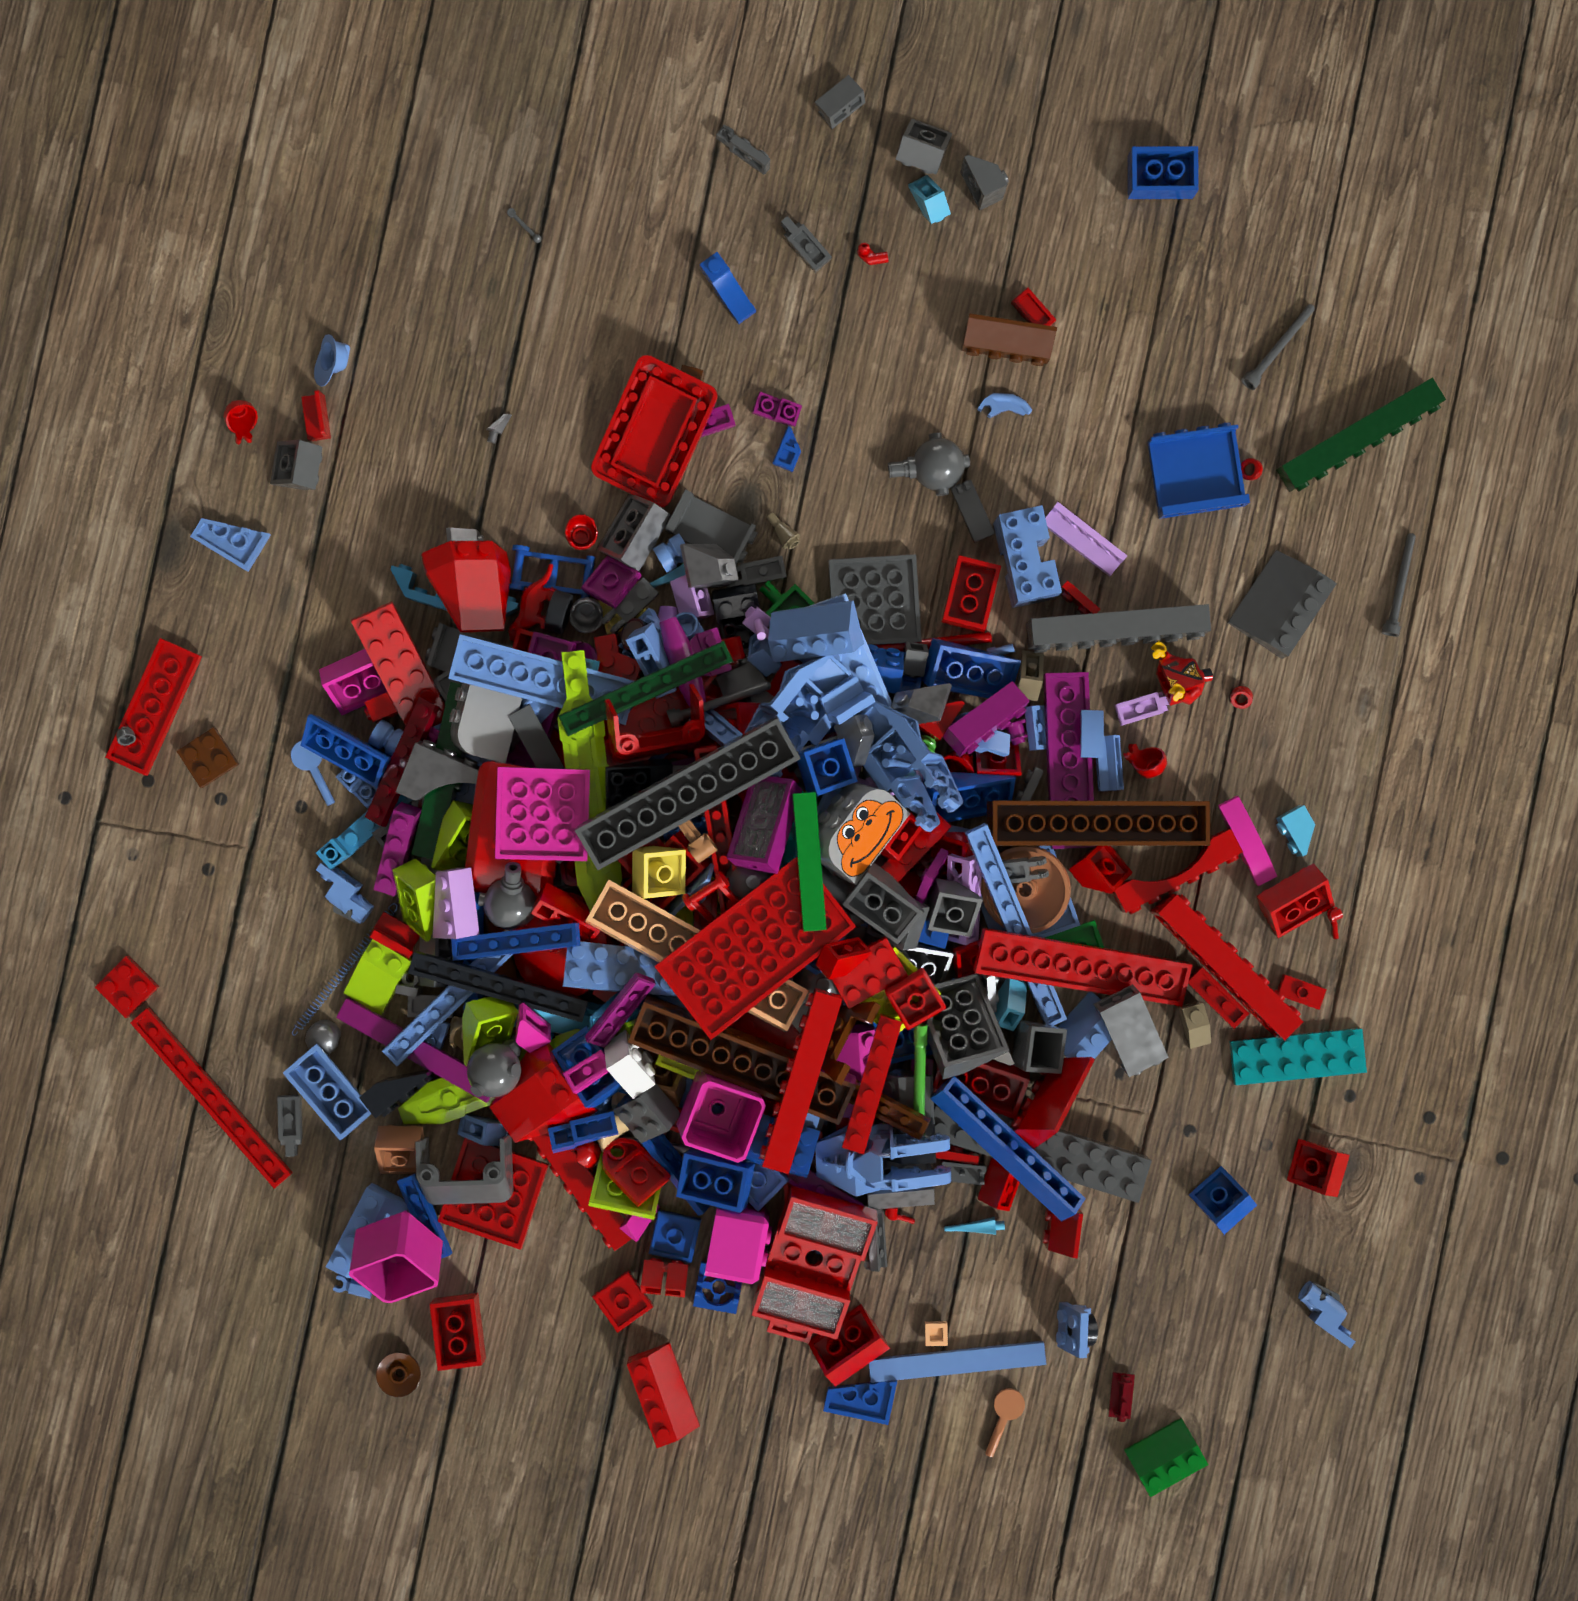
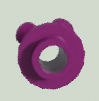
M1025 719L1011 722L1006 727V732L1010 734L1012 745L1025 742L1024 738L1028 737L1023 727V723L1026 722Z

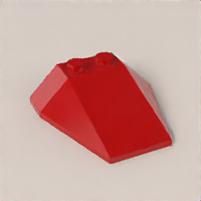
M448 541L421 554L425 574L460 633L504 630L511 576L510 564L505 550L493 541Z
M550 1043L530 1053L527 1051L520 1061L521 1075L515 1088L504 1096L496 1097L489 1106L515 1143L549 1133L548 1128L590 1117L598 1111L597 1107L585 1108L579 1096L572 1092L563 1075V1071L555 1061L556 1058L552 1053L554 1049Z

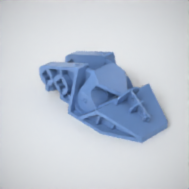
M832 655L814 658L785 671L779 692L770 703H761L758 706L745 733L778 715L798 752L802 750L807 742L814 746L818 745L834 724L828 720L819 698L851 678L853 674ZM782 769L770 776L781 777L783 774L781 773Z
M876 701L859 714H867L874 732V739L866 763L863 766L879 789L888 793L893 792L904 808H909L917 813L916 821L914 822L916 826L931 832L940 824V820L924 784L926 787L934 788L938 791L940 797L937 803L941 809L945 808L948 813L954 812L963 804V799L943 756L931 752L921 739L918 721ZM914 770L920 771V773L926 780L924 784L922 782L921 776L917 775Z
M873 1124L865 1153L861 1154L842 1148L847 1126L818 1140L816 1145V1176L856 1197L879 1190H892V1192L951 1183V1167H945V1165L937 1166L934 1170H922L919 1166H913V1168L898 1169V1167L891 1166V1171L888 1175H883V1158L894 1159L950 1150V1137L940 1135V1133H936V1135L928 1138L923 1136L921 1140H918L908 1134H893V1126L890 1124Z

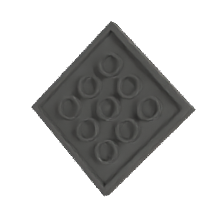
M916 554L829 560L831 598L846 593L849 601L854 600L860 628L867 644L905 643V641L922 642Z

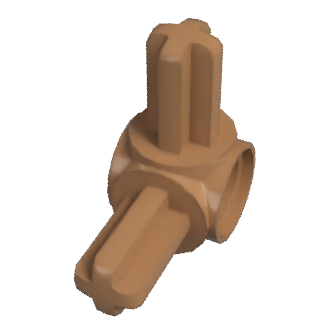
M691 820L678 826L690 842L687 848L698 863H701L718 850L708 834H700Z

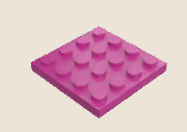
M498 767L495 859L587 861L588 853L577 836L575 829L578 825L589 820L590 770Z

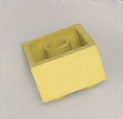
M648 846L639 847L632 853V893L643 899L685 894L686 849Z

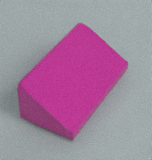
M657 1204L656 1213H657V1211H658L659 1208H660V1206H659L658 1204ZM628 1215L620 1229L637 1242L652 1219Z

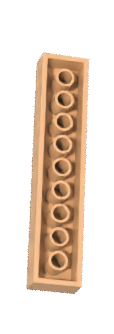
M608 880L585 921L658 963L701 931ZM787 980L748 1012L783 1032L788 1031L809 990L791 980Z

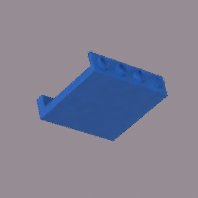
M1228 422L1217 425L1218 428L1209 429V426H1201L1196 428V431L1188 432V429H1180L1174 431L1175 434L1166 435V432L1153 434V437L1148 440L1147 445L1159 519L1244 507L1250 503L1249 494H1245L1237 445L1235 431L1239 428L1238 425H1231Z

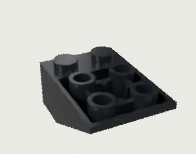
M742 585L712 591L720 637L740 636L744 654L748 655L749 638L755 633L742 624V622L746 619L745 613L751 606L760 608L756 585Z
M654 759L605 767V810L672 774L673 764L668 759Z
M423 1070L385 1078L373 1085L359 1099L375 1118L380 1115L386 1117L399 1107L398 1101L403 1103L416 1093L415 1087L420 1089L433 1079L431 1076L433 1072Z

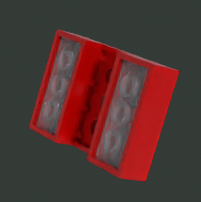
M791 1185L767 1256L766 1266L763 1268L752 1301V1316L769 1320L767 1332L808 1344L812 1333L833 1339L838 1338L850 1303V1290L859 1264L865 1260L878 1223L877 1210ZM817 1250L822 1254L823 1259L816 1264H810L805 1256L809 1251Z

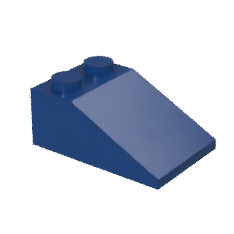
M585 1026L552 1051L564 1072L599 1050H602L605 1054L603 1047L586 1042L585 1036L590 1031L589 1026ZM608 1072L577 1093L585 1108H595L623 1087Z

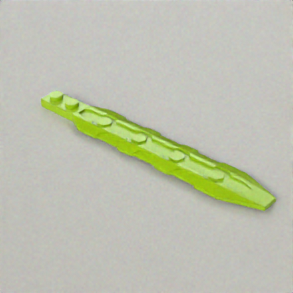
M584 650L561 652L566 700L559 715L593 700L589 695ZM558 717L559 736L563 745L565 769L590 770L589 819L605 811V767H609V765H607L605 752L604 720L567 736ZM589 855L587 856V861H574L577 886L590 912L608 880L621 886V864L617 860L597 870Z
M636 1019L625 1022L614 1037L625 1030L630 1035ZM574 1029L555 1036L550 1042L553 1049L557 1048L581 1029ZM524 1048L521 1049L520 1061L527 1053ZM439 1078L423 1086L402 1104L398 1111L403 1124H445L464 1117L467 1113L490 1106L496 1097H491L489 1102L486 1103L449 1081Z

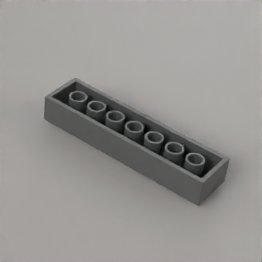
M1209 604L1033 618L1026 623L1028 650L1034 649V653L1047 652L1050 648H1056V651H1066L1072 648V646H1077L1078 649H1089L1094 644H1099L1100 648L1112 647L1117 642H1121V646H1129L1143 640V644L1156 643V641L1165 639V642H1175L1178 639H1183V637H1186L1188 641L1199 640L1211 631Z

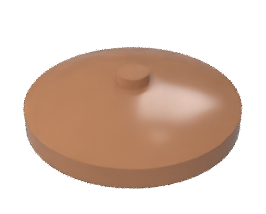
M1013 846L1000 852L1002 860L1027 857L1030 859L1036 856L1046 857V864L1033 866L1030 869L1031 872L1037 869H1047L1049 872L1047 878L1011 884L1032 933L1041 932L1054 925L1067 909L1071 894L1069 876L1063 864L1052 853L1037 846ZM982 878L981 894L985 908L990 916L999 925L1004 927L984 878Z

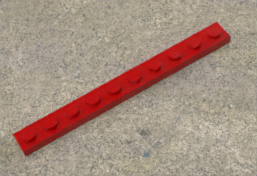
M150 1007L146 1008L130 1022L274 1189L293 1173Z

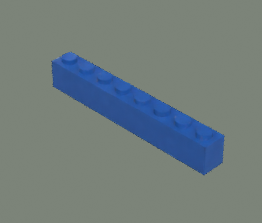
M953 1076L939 1086L930 1099L1060 1221L1077 1213L1086 1198L960 1080Z

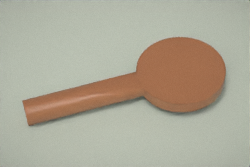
M1013 1388L999 1391L994 1398V1408L1000 1417L985 1452L989 1457L994 1456L1007 1421L1017 1419L1025 1409V1401L1022 1394Z

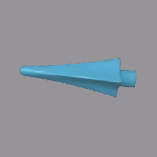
M684 563L651 582L652 587L670 583V581L686 575Z
M995 1217L944 1227V1231L976 1232L996 1235V1230H1005L1004 1221H995Z

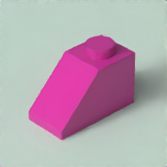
M524 1003L519 1004L516 1020V1043L530 1053L551 1042V1024Z

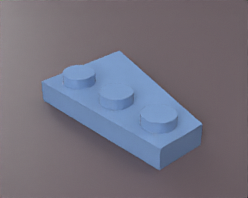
M201 518L190 537L249 572L271 534Z

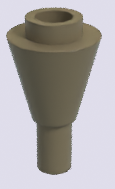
M774 513L767 516V519L775 527L783 549H793L799 544L801 536L799 533L781 522Z

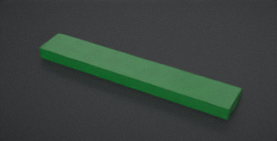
M816 792L792 794L802 928L803 932L827 930Z

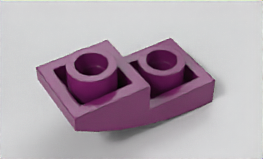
M759 392L752 414L795 427L802 405Z

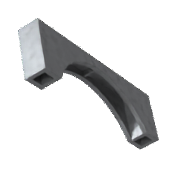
M429 740L419 741L414 745L396 793L417 801L435 788L447 784H476L480 766H477V762L473 759L457 757V753L452 750L444 749L443 751L436 748V744Z

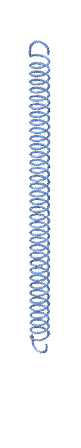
M361 945L364 948V950L358 948L362 952L365 951V948L367 947ZM351 953L356 959H357V958H360V955H359V957H358V956L354 955L353 953ZM352 959L354 963L349 962V963L351 964V966H352V964H355V961H358V959H357V960ZM336 973L341 978L340 981H342V977H345V975L341 976L338 973ZM330 984L333 987V989H330L328 986H325L331 991L335 990L334 987H337V984L336 986ZM325 989L323 990L328 994V996L320 992L325 998L329 997L330 992H327ZM321 998L323 1002L318 1001V1002L320 1003V1005H321V1003H324V1000H327V998H326V999ZM307 1008V1010H309L312 1014H313V1013H316V1010H315V1012H313V1011H311L310 1009ZM305 1012L307 1015H309V1020H311V1016H314V1014L310 1015L307 1012ZM297 1021V1023L302 1026V1028H299V1029H304L303 1026H306V1023H309V1021H308V1022L303 1021V1022L305 1023V1025H302L301 1023H299V1022Z

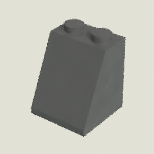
M1020 1020L1015 1031L1012 1054L1015 1064L1013 1065L1026 1072L1062 1074L1067 1029L1035 1021Z

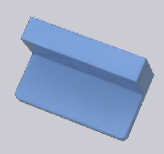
M852 676L819 698L828 720L839 725L876 702L871 693L863 691L856 676Z

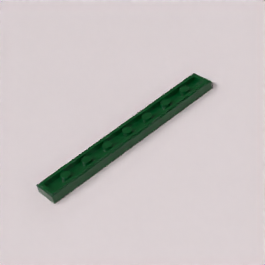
M722 641L565 712L558 717L567 736H570L607 719L606 699H610L618 714L733 662L725 642Z

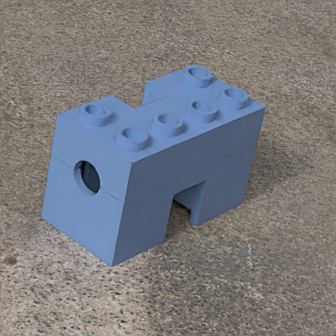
M1043 505L998 515L993 525L1000 555H1004L1008 572L1005 579L1012 608L1055 599L1062 593L1055 560L1041 562L1038 547L1043 546L1050 538Z

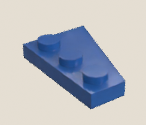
M897 1380L828 1387L823 1411L888 1425Z

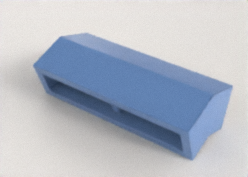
M1120 735L1104 736L1103 758H1096L1098 792L1124 790Z

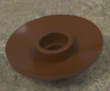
M394 1352L384 1357L376 1371L379 1387L383 1392L393 1397H404L412 1393L418 1386L421 1378L418 1362L411 1355L403 1352ZM397 1369H402L404 1375H398Z

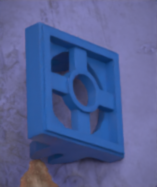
M701 1261L693 1306L736 1314L742 1282L734 1281L735 1286L727 1285V1282L721 1278H715L712 1282L704 1281L707 1277L704 1276L707 1262ZM716 1281L723 1282L725 1290L721 1293L715 1292L712 1288L713 1283ZM702 1288L711 1290V1293L714 1294L713 1302L705 1298ZM726 1292L734 1294L728 1302L719 1304L720 1296Z

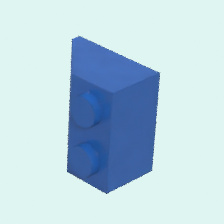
M1222 1166L1189 1194L1192 1200L1224 1235L1257 1206L1251 1196Z

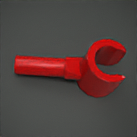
M1334 907L1329 909L1326 914L1332 925L1333 939H1339L1337 920L1343 918V914L1340 908Z
M898 1208L885 1209V1216L889 1220H902L911 1224L915 1222L914 1218L897 1214Z

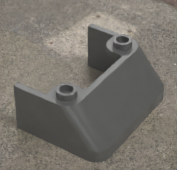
M509 1134L500 1138V1161L490 1162L484 1167L483 1180L440 1181L438 1168L430 1164L429 1137H423L415 1142L416 1177L426 1201L430 1204L502 1203L513 1195L512 1138Z

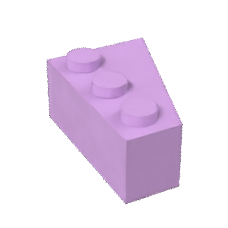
M471 868L437 871L433 938L459 939L479 935Z

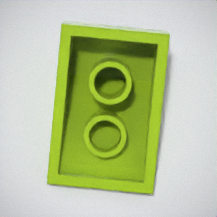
M453 800L442 819L431 865L433 869L443 871L465 868L473 804Z
M415 858L393 869V875L403 921L427 942L431 939L433 931L436 874L434 875L425 864L420 863Z
M372 939L343 994L382 1016L395 994L396 985L402 981L404 973L409 972L412 957L407 959Z
M490 996L466 1003L462 1016L463 1055L466 1067L471 1055L479 1047L490 1043L501 1044L503 1041L510 1039L518 1014V1010L513 1003Z

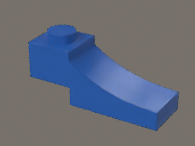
M718 252L699 264L700 270L738 325L756 313V309Z
M614 1111L569 1121L570 1123L548 1128L553 1153L574 1149L577 1146L618 1135Z

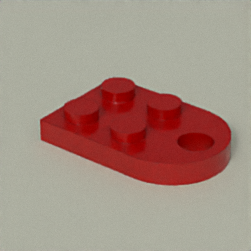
M629 1138L616 1139L610 1142L604 1149L602 1167L605 1174L637 1207L671 1179V1175L635 1140ZM615 1148L620 1149L623 1155L615 1157L611 1154V1150Z

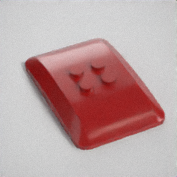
M644 355L640 357L635 364L591 465L593 474L597 478L632 495L654 502L659 507L669 505L718 398L716 389L653 356Z
M487 761L478 770L465 868H471L474 892L486 893L494 882L501 880L505 875V865L509 862H517L521 865V877L524 883L533 890L537 897L546 882L554 886L557 860L495 859L498 767H531Z

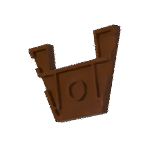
M874 1001L859 1003L850 1009L847 1005L840 1006L821 1067L839 1085H842L850 1066L837 1061V1058L857 1020L870 1024L873 1023L881 1007Z

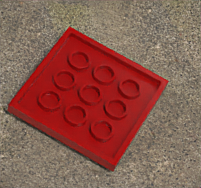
M464 1138L451 1180H483L484 1167L490 1162L500 1161V1147L481 1145ZM512 1152L513 1195L510 1199L502 1203L443 1204L438 1222L521 1250L549 1164Z

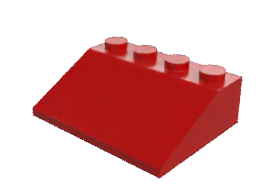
M1064 1058L1062 1074L1039 1072L1041 1077L1031 1086L1030 1091L1032 1094L1030 1098L1027 1097L1021 1105L1020 1109L1023 1110L1021 1115H1018L1011 1124L1013 1131L1032 1149H1035L1058 1133L1095 1061L1094 1058Z

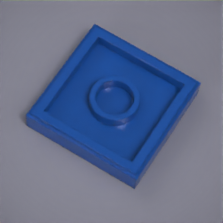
M659 1209L648 1254L692 1263L701 1219Z

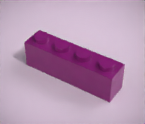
M1012 681L948 727L943 738L960 757L966 752L971 754L978 748V743L982 740L984 742L990 740L995 735L994 731L1005 729L1011 723L1010 720L1012 718H1020L1027 711L1025 707L1030 700Z
M401 802L393 810L373 890L391 896L397 894L393 869L409 862L422 808Z

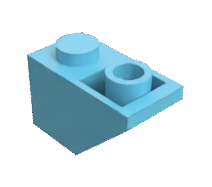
M1298 805L1277 817L1278 824L1276 826L1279 832L1288 839L1289 843H1287V846L1291 853L1297 856H1305L1308 852L1315 823L1305 805Z
M1006 978L998 991L999 1002L997 1003V1012L994 1014L1000 1027L1014 1031L1024 1016L1027 992L1026 981Z

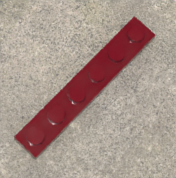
M418 698L365 815L367 819L379 826H387L401 795L396 793L414 745L419 741L423 742V740H426L440 709V706L425 698Z

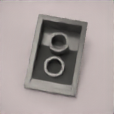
M874 862L848 893L843 903V906L897 945L924 913L921 906L895 878Z

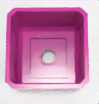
M697 1071L677 1121V1127L686 1146L739 1163L747 1157L766 1105L761 1095L705 1072ZM716 1103H721L724 1105L721 1113L715 1114L711 1111L712 1106Z
M748 1203L741 1213L717 1207L704 1276L753 1284L759 1280L761 1266H766L768 1248H765V1244H770L772 1226H769L770 1213L765 1206L760 1211H757Z
M406 1210L356 1229L349 1276L385 1303H393L437 1287L439 1281L443 1241Z

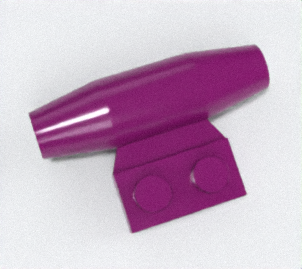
M677 617L660 622L664 651L669 665L722 642L717 627L698 633L689 641ZM730 663L702 676L712 677L730 671L732 668ZM702 676L678 686L689 708V684H694L703 699V703L706 702Z

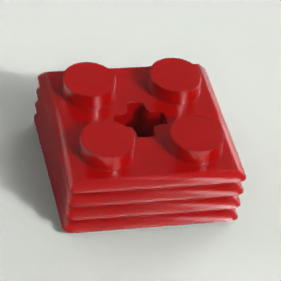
M924 968L918 969L908 975V977L885 989L886 996L907 1030L914 1028L946 1009L943 999ZM912 996H919V1001L915 1002L912 1000Z

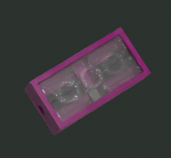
M768 776L748 787L726 857L736 867L778 874L794 821L792 794L802 793L803 791L793 779Z

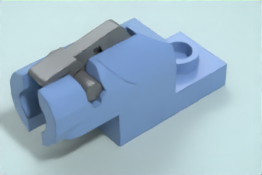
M321 862L316 871L320 873L321 878L333 882L325 896L333 904V912L357 924L363 923L374 908L361 894L357 895L363 884L337 866L330 870L324 862Z
M1308 1281L1302 1287L1298 1299L1311 1310L1312 1313L1309 1318L1351 1349L1356 1341L1350 1337L1351 1332L1341 1325L1347 1312L1340 1303V1295L1318 1283Z

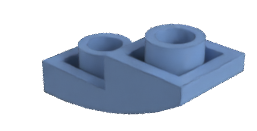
M1081 710L1080 757L1103 758L1104 711Z
M996 730L994 731L995 735L987 742L982 740L978 743L979 746L975 750L979 753L989 751L1002 757L1008 756L1010 752V734Z
M342 770L336 778L366 808H369L378 788Z

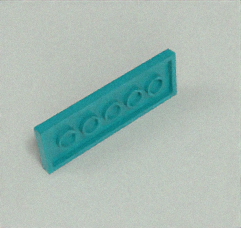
M1362 1028L1293 1034L1285 1041L1274 1036L1229 1041L1234 1085L1367 1073Z

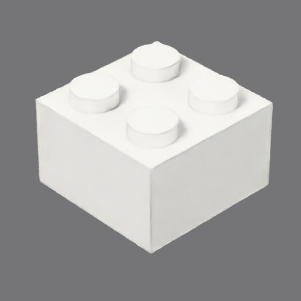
M625 1030L611 1039L604 1048L606 1069L634 1099L655 1085L654 1075L656 1073L652 1066L654 1060L647 1050L644 1051L641 1047L628 1043L630 1035Z

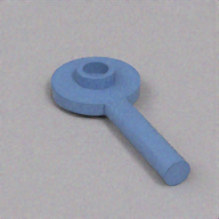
M299 741L291 751L293 764L301 770L310 771L327 806L335 803L318 769L322 757L300 746L301 741Z

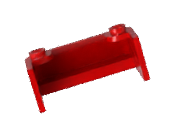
M689 684L690 721L685 723L684 726L636 735L631 732H619L618 714L610 699H606L609 747L613 758L617 761H628L695 747L705 734L703 699L694 684Z

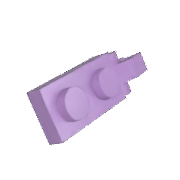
M1155 692L1116 704L1114 707L1120 726L1162 714L1168 711L1166 705H1169L1162 692Z

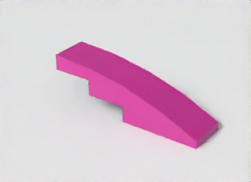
M1239 796L1219 804L1218 808L1227 829H1232L1243 851L1240 854L1242 860L1248 866L1254 883L1260 886L1278 877L1261 838Z

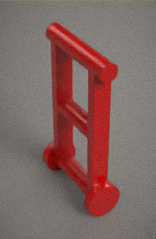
M721 871L715 873V880L691 896L688 893L682 896L687 908L691 911L697 909L709 923L720 915L714 918L701 904L700 900L720 888L733 904L740 901L728 888L730 883Z

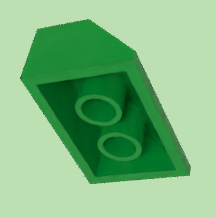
M1182 1418L1124 1449L1150 1498L1209 1465Z

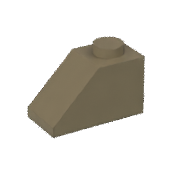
M1022 650L1016 686L1029 700L1038 701L1043 683L1044 654Z
M1195 1001L1178 1006L1177 1009L1189 1049L1210 1044V1023L1204 1003Z

